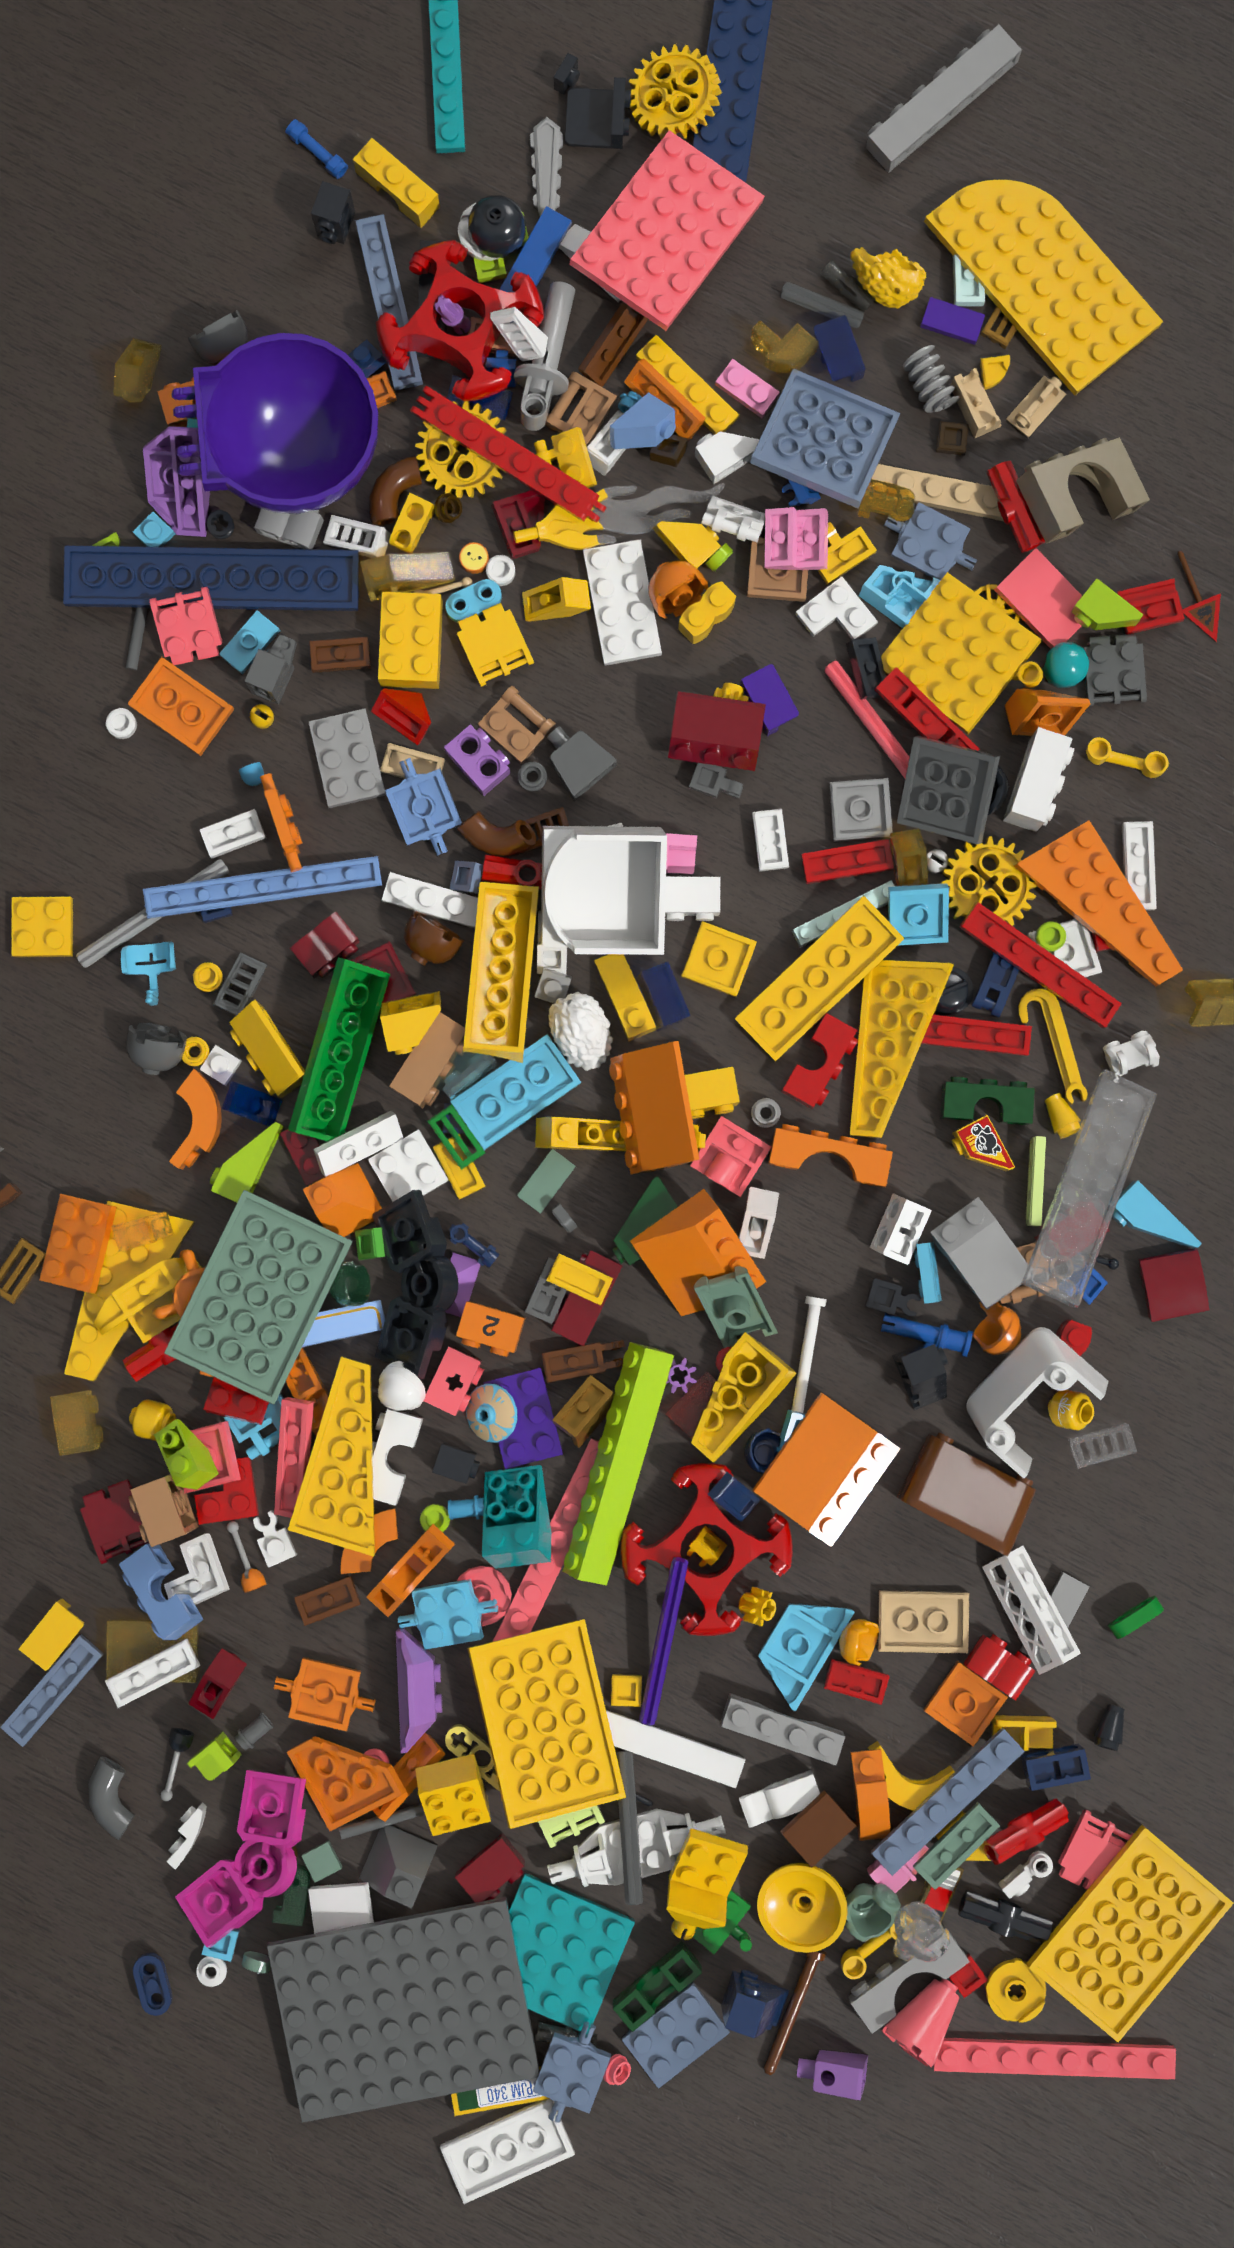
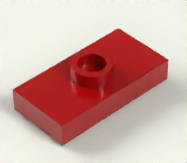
M831 1658L823 1688L882 1705L890 1675Z

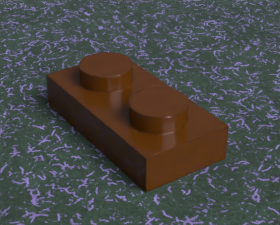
M368 637L310 641L311 668L313 673L371 668Z
M351 1575L294 1597L304 1626L361 1605V1600Z

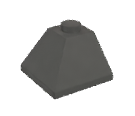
M393 1825L382 1827L377 1834L359 1879L363 1882H368L370 1887L384 1897L412 1908L438 1845Z

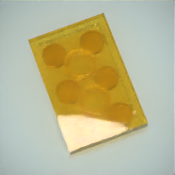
M108 1620L106 1680L185 1639H188L198 1659L199 1623L177 1640H162V1638H159L154 1633L151 1620ZM198 1667L170 1682L196 1683L198 1680Z

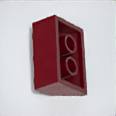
M678 691L668 758L755 771L766 704Z

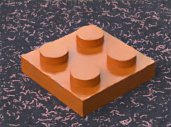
M957 1661L923 1710L974 1747L1008 1697Z

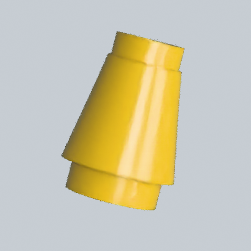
M1060 1093L1054 1094L1044 1101L1047 1105L1054 1134H1058L1060 1139L1069 1137L1082 1129L1079 1124L1081 1119L1066 1100L1062 1098Z

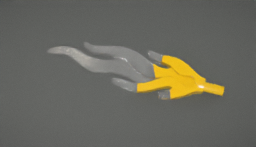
M721 483L710 490L701 492L674 486H664L645 496L630 500H612V498L633 494L637 490L636 486L604 488L597 492L600 496L597 501L606 506V510L604 513L595 508L591 510L600 517L597 523L589 518H586L583 522L559 506H556L542 521L537 522L535 527L514 531L515 543H520L538 538L539 541L550 542L574 550H584L603 544H614L616 542V537L605 534L589 536L583 533L590 530H606L631 535L648 533L653 531L652 528L660 521L669 522L676 518H689L691 516L689 510L680 508L665 511L656 516L646 515L651 510L669 503L706 502L711 500L713 496L718 495L724 489L725 484Z

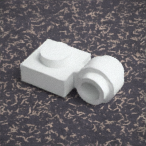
M1035 1851L1029 1856L1028 1861L1023 1866L1020 1864L998 1884L1009 1899L1014 1895L1019 1897L1030 1887L1029 1882L1033 1880L1031 1878L1033 1875L1043 1878L1052 1872L1053 1862L1045 1852ZM1039 1861H1044V1865L1041 1868H1036V1864Z

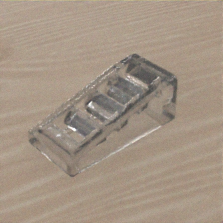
M1122 1423L1068 1439L1077 1468L1137 1452L1128 1423ZM1120 1432L1125 1445V1448L1121 1449L1116 1436V1433ZM1105 1436H1109L1113 1448L1111 1452L1107 1450L1104 1440ZM1097 1439L1101 1455L1096 1456L1092 1440ZM1080 1443H1086L1090 1458L1084 1459Z

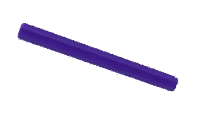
M674 1557L671 1562L639 1718L642 1724L649 1726L654 1725L657 1718L688 1567V1561L680 1557Z

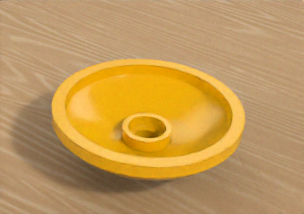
M789 1864L772 1872L764 1881L757 1900L758 1916L766 1933L779 1945L796 1952H815L830 1946L842 1933L847 1920V1901L839 1883L823 1869L816 1866L811 1868L809 1864ZM806 1896L811 1902L805 1903L801 1900V1897Z

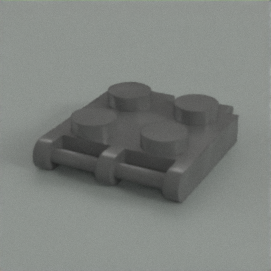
M1136 634L1115 635L1114 645L1110 644V636L1089 637L1088 647H1084L1089 658V669L1085 677L1086 699L1090 700L1089 706H1094V703L1113 702V704H1120V701L1139 700L1140 703L1146 702L1147 692L1143 643L1137 644ZM1138 691V694L1120 695V692ZM1112 693V696L1094 697V694Z

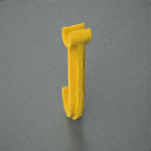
M1042 988L1033 989L1027 992L1020 1000L1018 1009L1021 1023L1026 1024L1028 1022L1027 1004L1030 1001H1038L1043 1011L1065 1088V1100L1069 1105H1072L1074 1100L1071 1093L1078 1091L1081 1101L1084 1102L1087 1098V1090L1081 1081L1060 1004L1056 996L1050 991Z

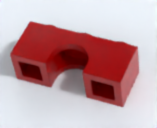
M826 1013L810 1040L823 1050L825 1054L824 1065L817 1070H808L797 1064L781 1092L810 1109H813L815 1104L821 1106L829 1093V1090L825 1088L830 1078L836 1080L844 1067L843 1064L839 1063L844 1053L850 1055L858 1042V1039L854 1037L857 1030Z

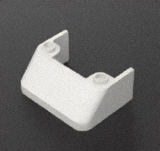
M1039 1327L1033 1329L971 1393L966 1408L986 1445L1022 1478H1025L1028 1475L1032 1458L1014 1443L1015 1432L1004 1420L1042 1381L1055 1390L1063 1391L1069 1389L1078 1380L1101 1400L1105 1396L1108 1380L1051 1330Z

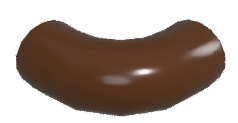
M416 456L407 457L389 465L376 479L369 497L372 525L381 527L396 523L399 517L398 501L401 494L413 486L422 485Z
M480 811L474 813L456 828L476 849L493 856H512L529 849L536 843L535 833L525 821L517 820L510 826L498 827L491 824Z

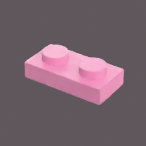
M734 359L730 361L715 383V386L760 418L765 416L780 394L778 390Z

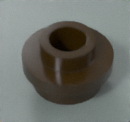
M450 493L441 494L435 502L437 518L443 523H452L460 517L462 513L461 501Z

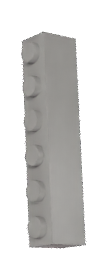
M999 24L991 31L986 29L977 38L976 44L972 48L968 49L966 47L958 53L954 59L955 62L951 66L940 68L933 76V81L927 86L923 84L918 87L911 95L912 99L905 105L902 103L897 105L891 111L890 118L883 124L881 122L876 123L868 132L866 149L888 173L891 172L1017 64L1022 49Z

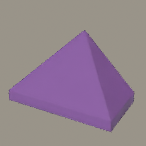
M453 1253L450 1261L458 1275V1293L452 1306L445 1312L462 1317L466 1301L470 1300L480 1264L477 1262L478 1260Z

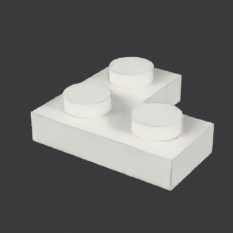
M842 576L795 613L813 637L835 620L838 621L852 640L859 639L878 623Z
M203 1534L179 1545L189 1573L164 1584L168 1599L175 1594H189L196 1605L230 1590L210 1534Z

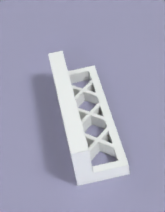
M1024 1546L1010 1552L1008 1557L1004 1555L982 1567L1039 1675L1081 1654ZM1001 1564L1007 1575L1006 1582L999 1578L994 1567ZM1012 1593L1018 1596L1021 1602L1020 1608L1014 1606L1011 1600ZM1026 1620L1033 1624L1035 1636L1027 1631L1025 1627ZM1040 1647L1048 1652L1052 1662L1044 1663L1040 1655Z

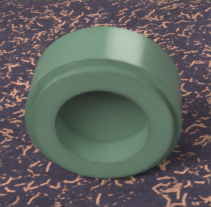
M252 1951L244 1952L241 1964L245 1969L257 1973H268L271 1971L269 1956Z

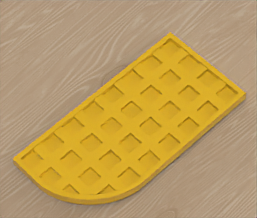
M1013 180L977 182L957 191L925 217L924 223L953 256L956 255L961 260V265L964 269H968L975 276L974 280L977 284L978 282L981 283L989 298L999 307L1002 313L1074 396L1163 323L1162 319L1062 204L1052 195L1035 186Z

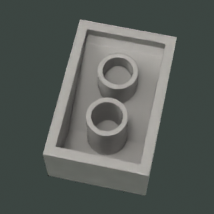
M979 1197L930 1232L934 1244L986 1309H989L1035 1275L996 1218Z

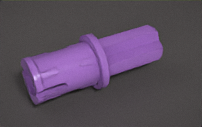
M439 296L438 302L434 304V307L441 315L443 323L451 326L457 334H463L460 328L467 333L471 328V321L464 315L462 307L453 303L449 298L446 299L444 296Z

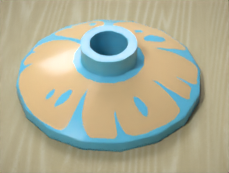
M487 1383L476 1387L470 1394L471 1399L466 1407V1417L470 1428L477 1437L486 1442L497 1443L507 1439L514 1431L517 1423V1407L513 1397L506 1389L497 1384Z

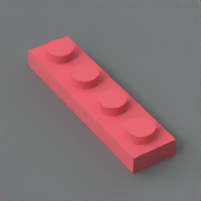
M292 1397L283 1398L281 1401L275 1515L291 1518L310 1459L314 1402Z

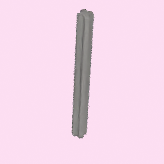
M220 859L184 883L222 878L229 873V869ZM146 908L78 952L76 957L79 963L85 968L90 966L162 917L147 919Z

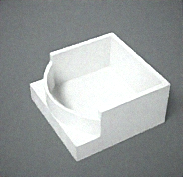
M543 826L542 947H569L574 954L664 955L667 835L661 827Z

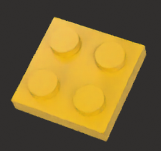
M12 897V956L73 957V898Z

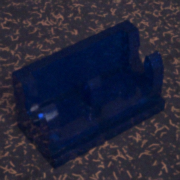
M668 961L641 971L635 977L656 1025L657 1032L674 1023L678 1024L691 1016Z

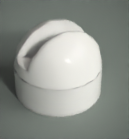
M933 849L925 856L924 865L931 873H941L948 865V856L940 849ZM933 854L940 860L944 861V864L941 865L937 861L931 859V855Z

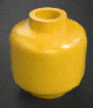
M149 1399L143 1400L137 1407H134L129 1416V1422L132 1424L134 1434L140 1438L156 1441L154 1434L176 1419L171 1406Z

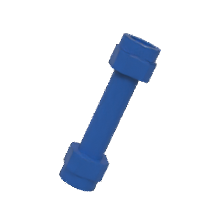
M295 119L288 125L285 133L296 144L302 143L326 165V171L336 179H340L346 173L348 165L337 154L334 156L312 138L303 123Z

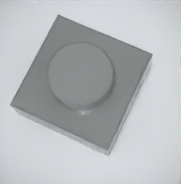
M543 968L534 997L555 1004L558 998L564 999L566 997L572 976Z

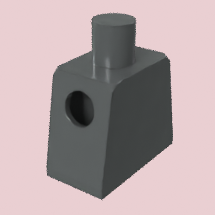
M559 726L547 737L557 749L549 756L550 762L574 801L617 766V760L582 730L570 738Z

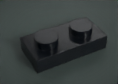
M876 637L851 640L846 643L860 699L881 697L874 689L886 678Z

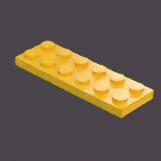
M863 895L735 1017V1020L776 1061L905 938Z

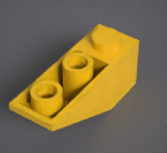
M565 1117L536 1118L535 1148L626 1151L625 1140L620 1134L621 1121Z

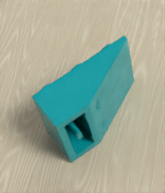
M536 1465L485 1472L482 1557L495 1569L551 1562L552 1533L542 1466Z

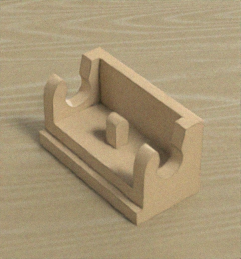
M976 368L972 369L971 373L965 377L962 374L954 376L951 386H955L954 396H960V400L957 403L967 424H969L974 439L1001 427V420L995 413Z

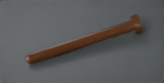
M824 1950L805 1953L808 1956L764 2066V2072L768 2075L774 2074L818 1962L824 1961L827 1955Z

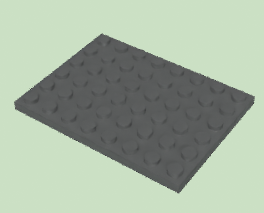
M506 1897L268 1942L267 1949L302 2123L538 2078L540 2068Z

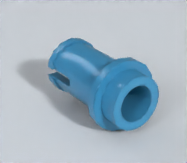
M478 1495L474 1496V1499L448 1500L450 1520L466 1517L480 1519V1516H483L484 1498H478Z

